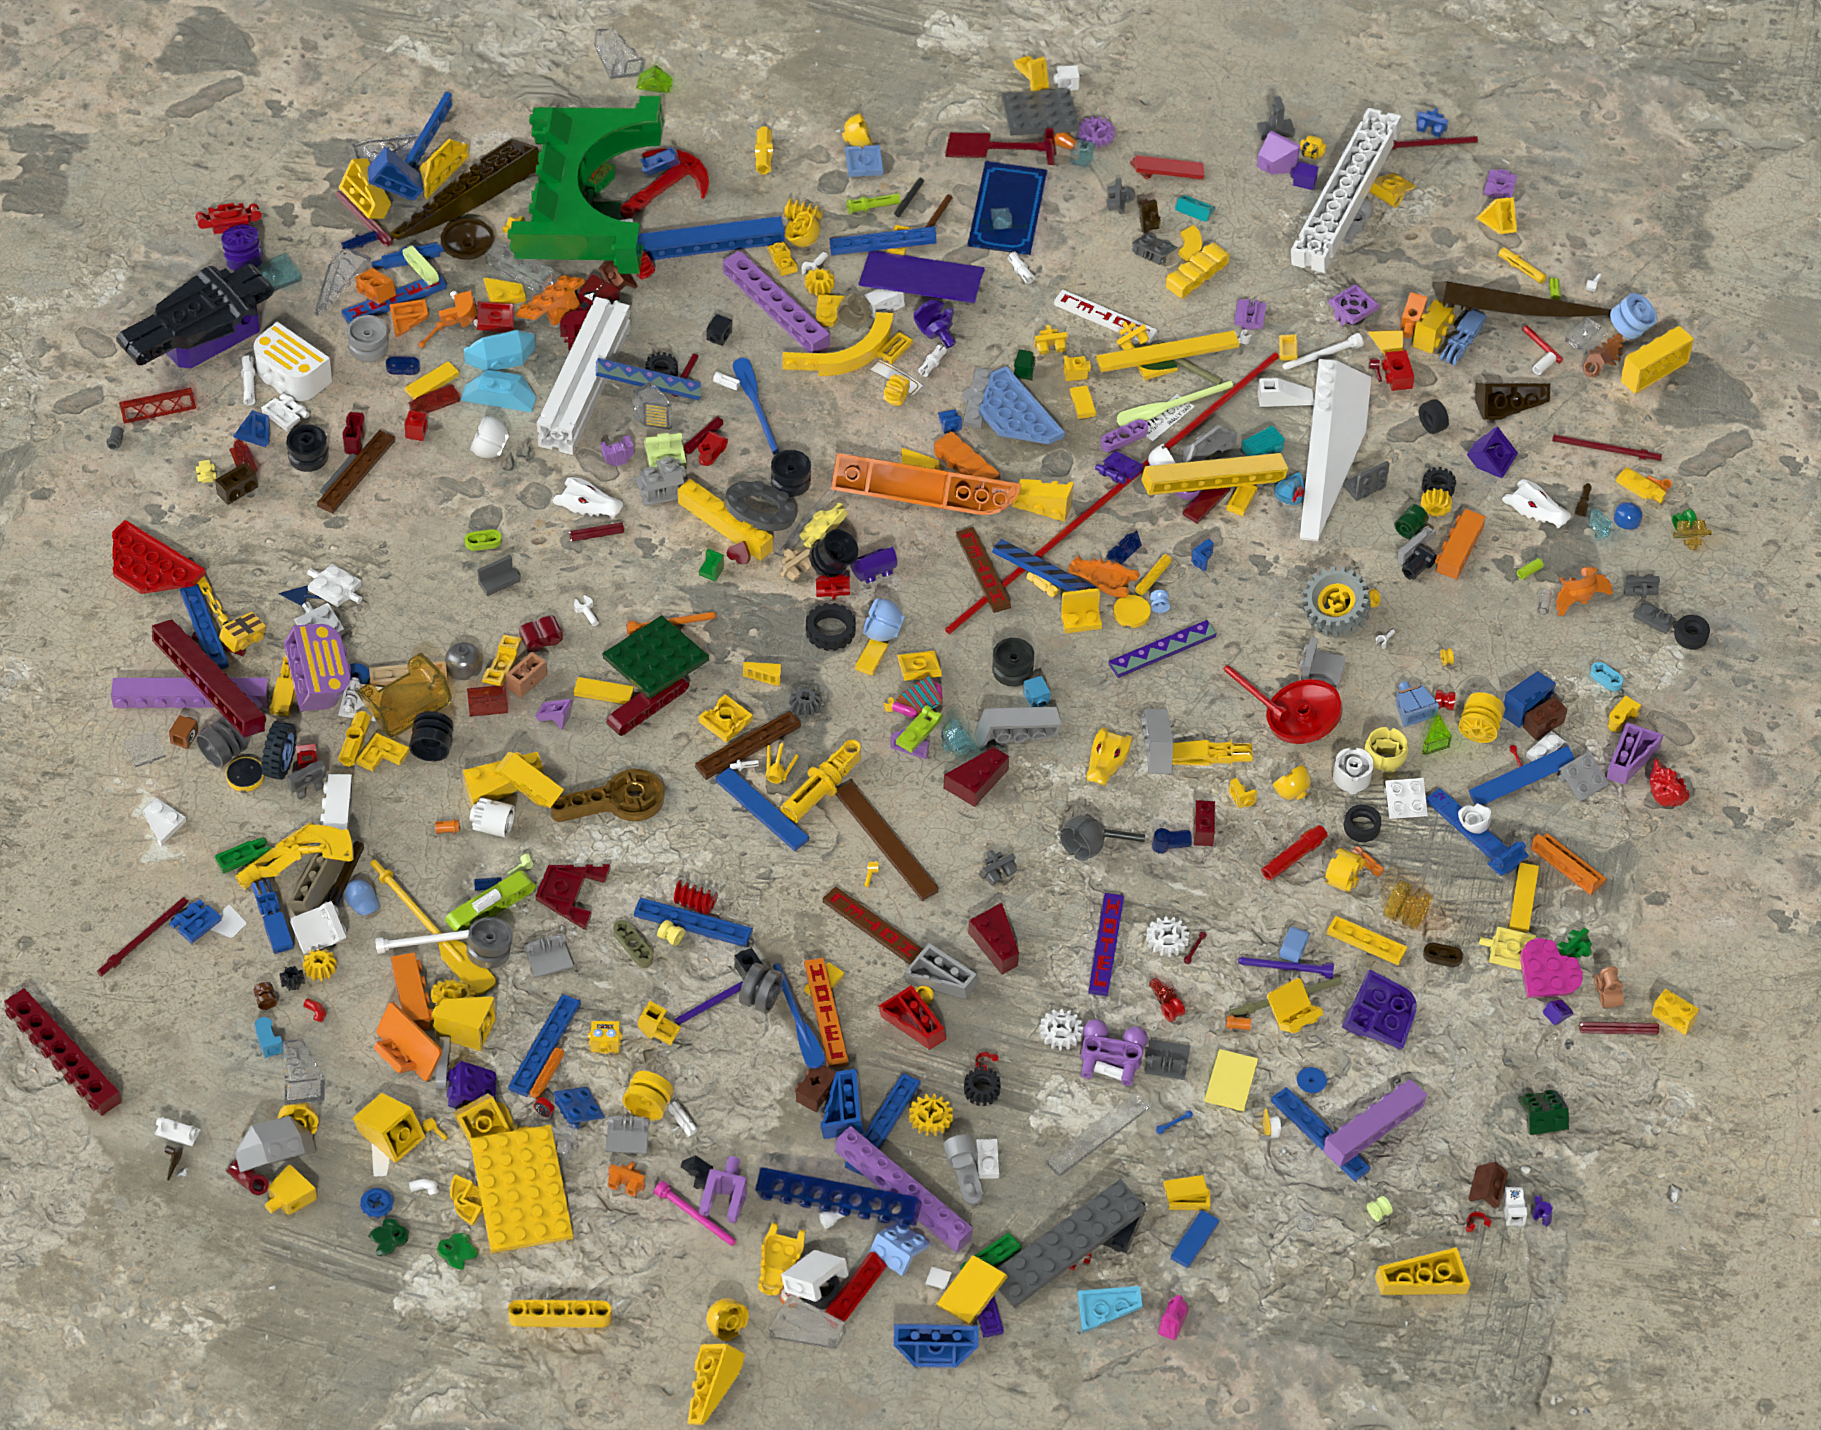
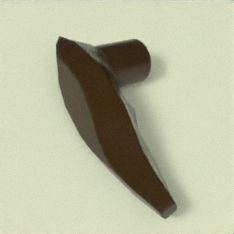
M167 1145L164 1149L165 1153L171 1155L167 1175L168 1181L181 1159L182 1146L175 1148Z

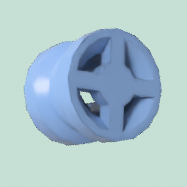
M1156 590L1150 594L1152 611L1164 613L1170 609L1167 591Z

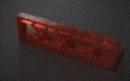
M192 387L118 402L123 424L196 409ZM189 395L191 406L182 407L178 404L181 397ZM164 400L174 403L170 411L160 408ZM150 403L156 409L153 414L147 415L141 410L145 404ZM176 405L180 407V409L173 410ZM132 407L138 411L134 418L126 419L125 408ZM139 413H142L143 415H145V416L138 417Z

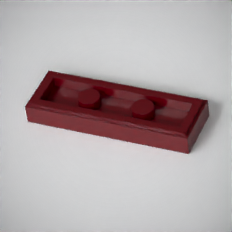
M1231 487L1204 490L1183 510V516L1198 524L1230 492Z

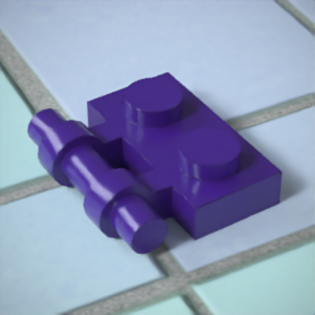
M1114 451L1104 459V465L1098 463L1095 466V470L1099 471L1100 475L1108 476L1112 481L1122 484L1126 483L1127 478L1133 479L1143 471V464L1118 451Z

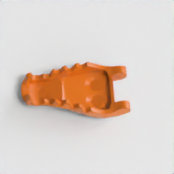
M1076 556L1068 566L1070 574L1082 577L1110 596L1121 598L1127 597L1129 594V589L1126 588L1128 583L1136 581L1140 576V573L1136 570H1129L1118 562L1112 563L1111 560L1104 562L1101 558L1099 560L1093 558L1089 561L1082 560L1080 556Z

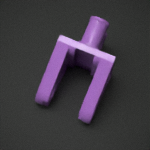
M729 1156L724 1172L710 1169L700 1204L699 1215L708 1216L717 1194L723 1193L732 1196L727 1215L728 1222H737L747 1197L746 1177L739 1176L741 1173V1169L738 1168L741 1161L739 1158Z

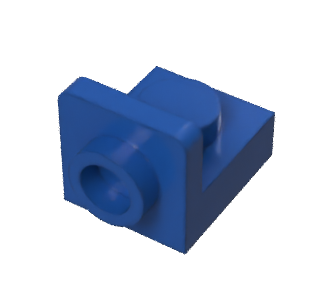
M956 409L938 413L944 433L962 430V418L958 416Z
M1209 538L1192 550L1191 562L1203 572L1207 570L1208 559L1213 554L1214 542Z

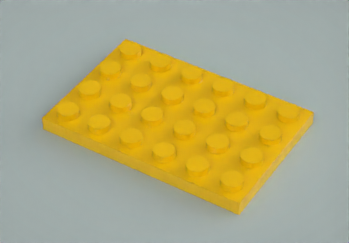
M551 1125L470 1139L491 1254L573 1239Z

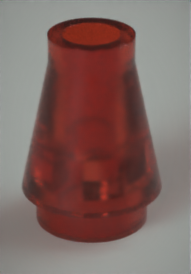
M1158 978L1150 981L1149 986L1160 1004L1170 1003V1000L1176 997L1175 990Z

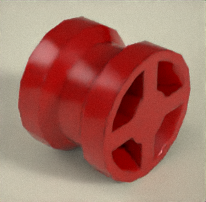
M1177 997L1171 999L1170 1003L1161 1005V1011L1169 1022L1175 1021L1177 1016L1181 1017L1186 1013L1184 1005Z

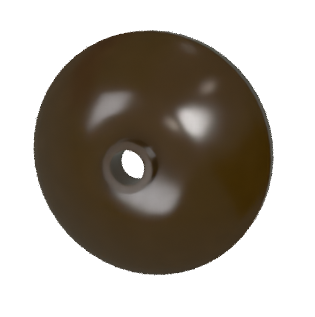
M465 218L447 225L441 233L440 241L443 250L451 257L471 260L485 255L492 248L494 234L491 227L485 222L478 219Z

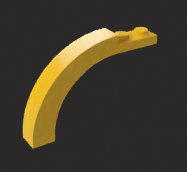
M875 312V320L869 333L859 343L848 349L833 353L783 352L782 369L818 371V376H834L845 374L867 365L877 357V352L890 340L893 328V313Z

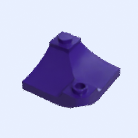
M1368 970L1353 1004L1347 1011L1341 1028L1357 1036L1369 1037L1401 1050L1405 1045L1417 1009L1416 999L1402 985L1372 970Z

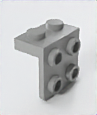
M1311 637L1309 644H1305L1303 655H1306L1305 659L1301 658L1299 669L1302 670L1301 680L1316 679L1327 682L1333 687H1338L1345 664V657L1318 651V638Z

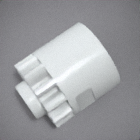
M480 798L479 802L473 805L470 812L473 830L507 838L510 834L515 817L514 805Z

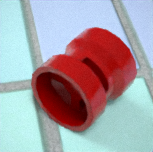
M1436 690L1435 701L1439 705L1438 709L1446 708L1453 711L1456 692L1444 693L1442 690Z

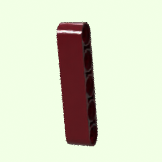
M683 677L651 699L641 692L608 716L606 724L619 736H623L686 692L690 683Z

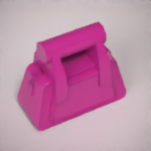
M1176 1295L1170 1299L1167 1309L1161 1318L1159 1335L1176 1340L1189 1311V1307L1183 1301L1184 1298L1182 1296Z

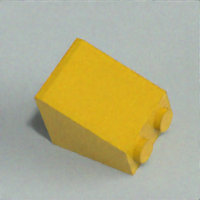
M489 996L441 999L439 1005L435 1006L432 1013L436 1038L451 1037L452 1043L481 1052L496 1021L495 998Z
M384 1093L379 1094L352 1117L359 1133L395 1163L426 1138L412 1107Z

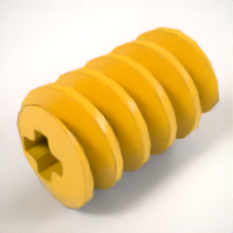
M789 198L784 210V217L787 220L793 218L794 221L797 218L795 215L808 211L816 217L820 225L823 209L819 211V205L812 209V203L806 207L805 201L799 205L798 199H796L795 203H792V198Z

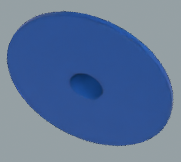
M1308 1067L1298 1073L1297 1084L1300 1089L1307 1093H1318L1326 1087L1327 1078L1320 1069Z

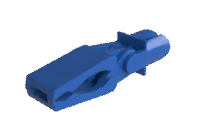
M266 879L269 892L266 891L263 880L258 881L261 892L260 896L256 884L251 883L260 915H264L263 924L273 953L278 954L292 950L293 943L282 911L278 912L280 906L270 879Z

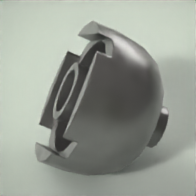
M459 642L452 645L446 652V669L452 678L469 680L470 677L474 675L476 677L481 672L483 659L480 650L475 645L468 642Z

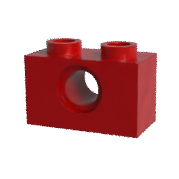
M1407 350L1385 352V358L1382 360V369L1386 371V383L1390 384L1391 391L1413 389L1415 376Z

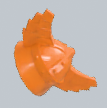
M1582 567L1581 575L1585 577L1575 580V578L1571 577L1567 581L1564 577H1559L1563 588L1557 594L1558 597L1555 602L1557 603L1556 610L1559 611L1558 616L1565 615L1568 607L1575 601L1587 604L1588 600L1596 592L1611 595L1613 591L1611 590L1610 580L1605 575L1597 574L1595 567Z

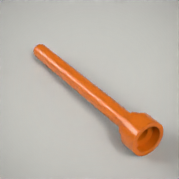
M707 612L669 618L667 620L673 625L715 619L716 613ZM626 621L628 636L650 622Z

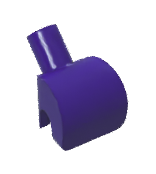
M1535 1196L1536 1207L1532 1212V1217L1535 1221L1543 1218L1542 1225L1547 1227L1552 1222V1205L1549 1202L1543 1201L1542 1196Z

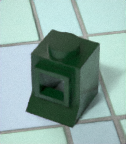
M1018 350L1013 366L1015 367L1013 374L1016 378L1033 381L1036 359L1034 352Z

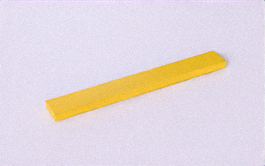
M1233 330L1096 355V361L1102 373L1239 348L1240 343Z

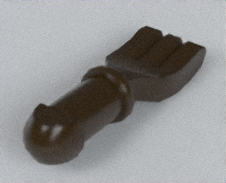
M1589 483L1583 486L1582 496L1575 510L1576 515L1586 516L1587 502L1592 490V486Z

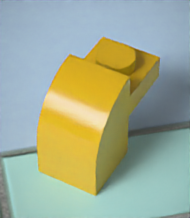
M649 1000L639 1017L638 1027L651 1040L654 1036L671 1046L681 1027L664 1018L667 1012L665 1008Z

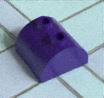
M894 547L880 548L857 557L856 561L850 565L856 578L868 584L876 581L877 575L882 574L885 577L893 574L892 569L897 567Z

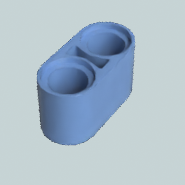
M1290 926L1282 944L1279 958L1299 963L1310 932Z

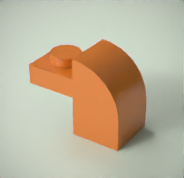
M471 290L453 295L456 307L438 311L444 327L460 323L462 328L474 321L477 315V307Z

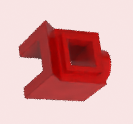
M315 743L296 745L299 770L311 763L317 762ZM312 755V760H302V756Z

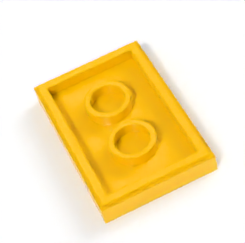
M972 1255L936 1304L939 1308L964 1323L972 1325L1007 1279V1275Z

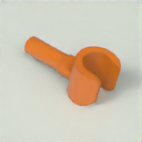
M1650 475L1647 477V479L1657 484L1665 492L1672 485L1669 479L1660 481Z

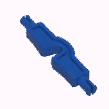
M437 243L413 246L425 260L440 257V253L445 252L442 246H438ZM407 247L402 248L398 252L381 256V260L371 262L372 268L384 266V269L407 266L408 262L403 255V249Z

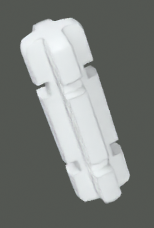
M676 1101L670 1103L668 1110L672 1115H675L674 1118L682 1129H685V1133L688 1136L695 1134L697 1127L694 1123H691V1119L685 1111L680 1109L679 1103Z

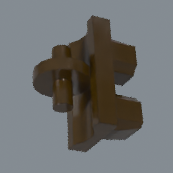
M1155 199L1139 201L1141 231L1145 234L1150 230L1160 229L1161 217L1158 215L1157 201Z

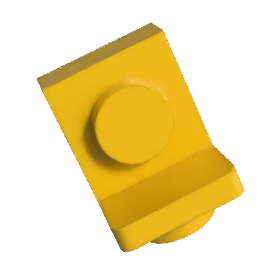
M1237 778L1230 780L1229 793L1238 809L1250 807L1256 803L1258 793L1256 789L1246 792L1245 786L1240 784Z

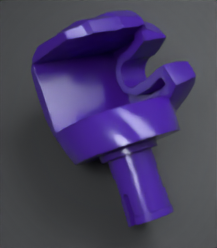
M936 299L929 300L917 309L913 319L919 330L930 339L939 337L946 349H949L956 344V341L948 331L953 325L951 320L954 310L947 308L941 315L944 303Z

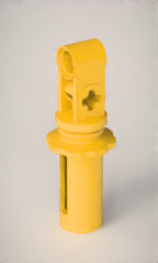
M848 740L826 762H822L819 768L811 767L807 771L809 779L780 806L781 812L790 821L797 823L826 794L829 797H833L837 793L835 786L839 785L842 782V778L861 761L860 743L856 740Z

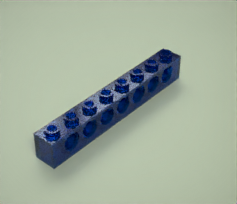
M764 1167L760 1168L755 1187L756 1193L761 1199L766 1201H772L773 1198L787 1205H791L792 1202L799 1203V1206L810 1209L811 1206L819 1207L818 1209L824 1212L835 1210L841 1215L850 1216V1214H855L864 1220H870L871 1217L885 1224H889L890 1221L897 1222V1225L909 1228L910 1225H917L922 1205L921 1200L915 1196ZM783 1183L782 1189L775 1191V1187ZM803 1187V1190L800 1194H794L797 1188ZM822 1191V1195L819 1198H814L816 1192ZM842 1195L839 1202H833L835 1196ZM856 1199H862L858 1206H853V1202ZM881 1202V1207L873 1210V1205ZM896 1206H901V1210L898 1213H892Z

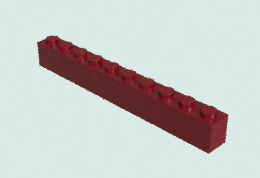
M173 619L152 625V642L244 738L265 731L266 716L264 712L257 708L255 703L237 687L235 682L230 680L227 674L209 658L208 654L202 651L200 646L182 630L180 625H177Z

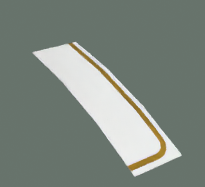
M881 360L870 369L888 379L894 374L904 376L910 381L909 393L912 395L923 386L906 373Z

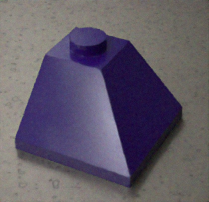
M1495 427L1474 442L1467 456L1476 468L1503 478L1518 452L1500 428Z

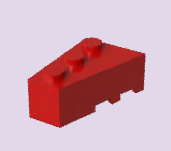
M912 985L878 1005L880 1016L927 1049L931 1050L947 1040L943 1026Z

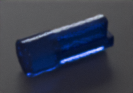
M502 877L474 879L475 891L491 888L501 882Z

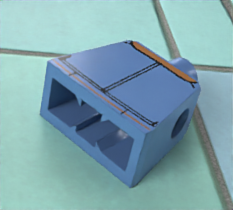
M1404 681L1398 686L1400 691L1397 692L1396 706L1404 727L1437 717L1439 705L1423 685L1411 687L1408 681Z

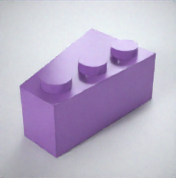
M1626 723L1609 765L1606 779L1625 785L1660 749L1663 734Z

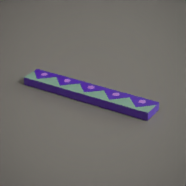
M1205 620L1109 661V666L1115 675L1120 678L1213 639L1217 633L1208 620Z

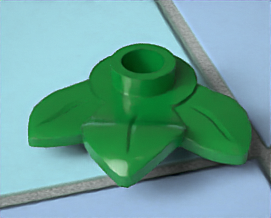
M455 1233L449 1239L441 1240L437 1245L439 1256L446 1259L448 1264L454 1269L463 1270L465 1260L474 1259L478 1256L477 1249L468 1243L470 1236L466 1233Z

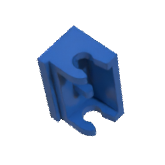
M673 146L648 158L640 159L644 166L642 170L648 176L681 164L676 148Z

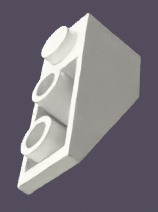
M1279 378L1259 379V407L1314 405L1313 393L1310 388Z

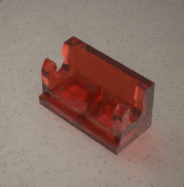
M505 685L467 688L469 717L508 713Z

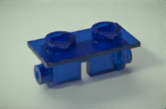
M1138 531L1126 534L1118 543L1119 546H1114L1107 552L1108 560H1115L1122 565L1142 546Z

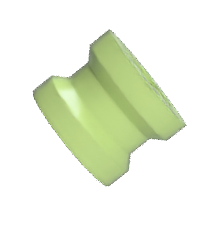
M1384 1196L1378 1197L1376 1202L1367 1204L1369 1214L1377 1222L1383 1219L1384 1215L1388 1216L1393 1212L1390 1202Z

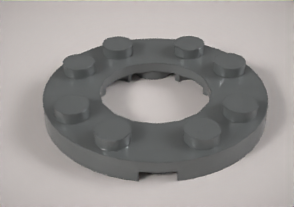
M739 481L727 489L724 498L725 507L732 516L761 530L781 531L788 529L792 526L798 514L797 507L788 493L779 491L772 486L764 484L762 481ZM748 496L759 498L761 496L767 502H774L773 505L777 506L779 511L773 514L757 512L745 503L744 498H748Z

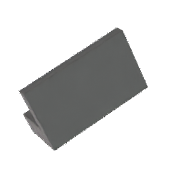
M511 555L477 570L478 584L487 596L520 582V576L513 568Z

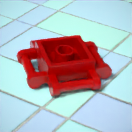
M243 202L238 203V205L234 203L220 204L215 209L213 207L208 208L207 214L199 211L195 215L198 227L201 229L212 228L214 235L224 233L227 229L237 225H249V222L258 221L262 217L259 206L256 203H251L248 207L244 208Z

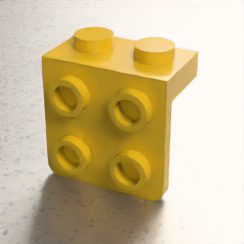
M1294 978L1267 994L1280 1030L1291 1033L1299 1032L1304 1025L1313 1024L1318 1021L1319 1017L1324 1015L1321 1007L1311 1005L1300 978Z

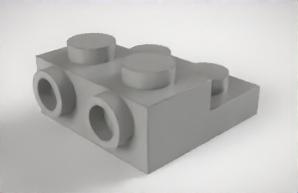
M670 456L657 460L656 468L647 467L639 471L640 479L648 491L684 484L683 477H686L685 468L681 466L680 459L676 460Z

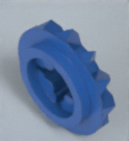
M373 1188L363 1194L360 1200V1207L369 1218L373 1216L379 1219L380 1216H387V1213L392 1211L393 1197L385 1189ZM380 1200L381 1206L378 1205L374 1208L373 1203H377Z

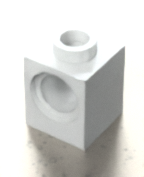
M1077 65L1057 66V72L1053 74L1054 84H1057L1058 89L1078 90L1079 72Z

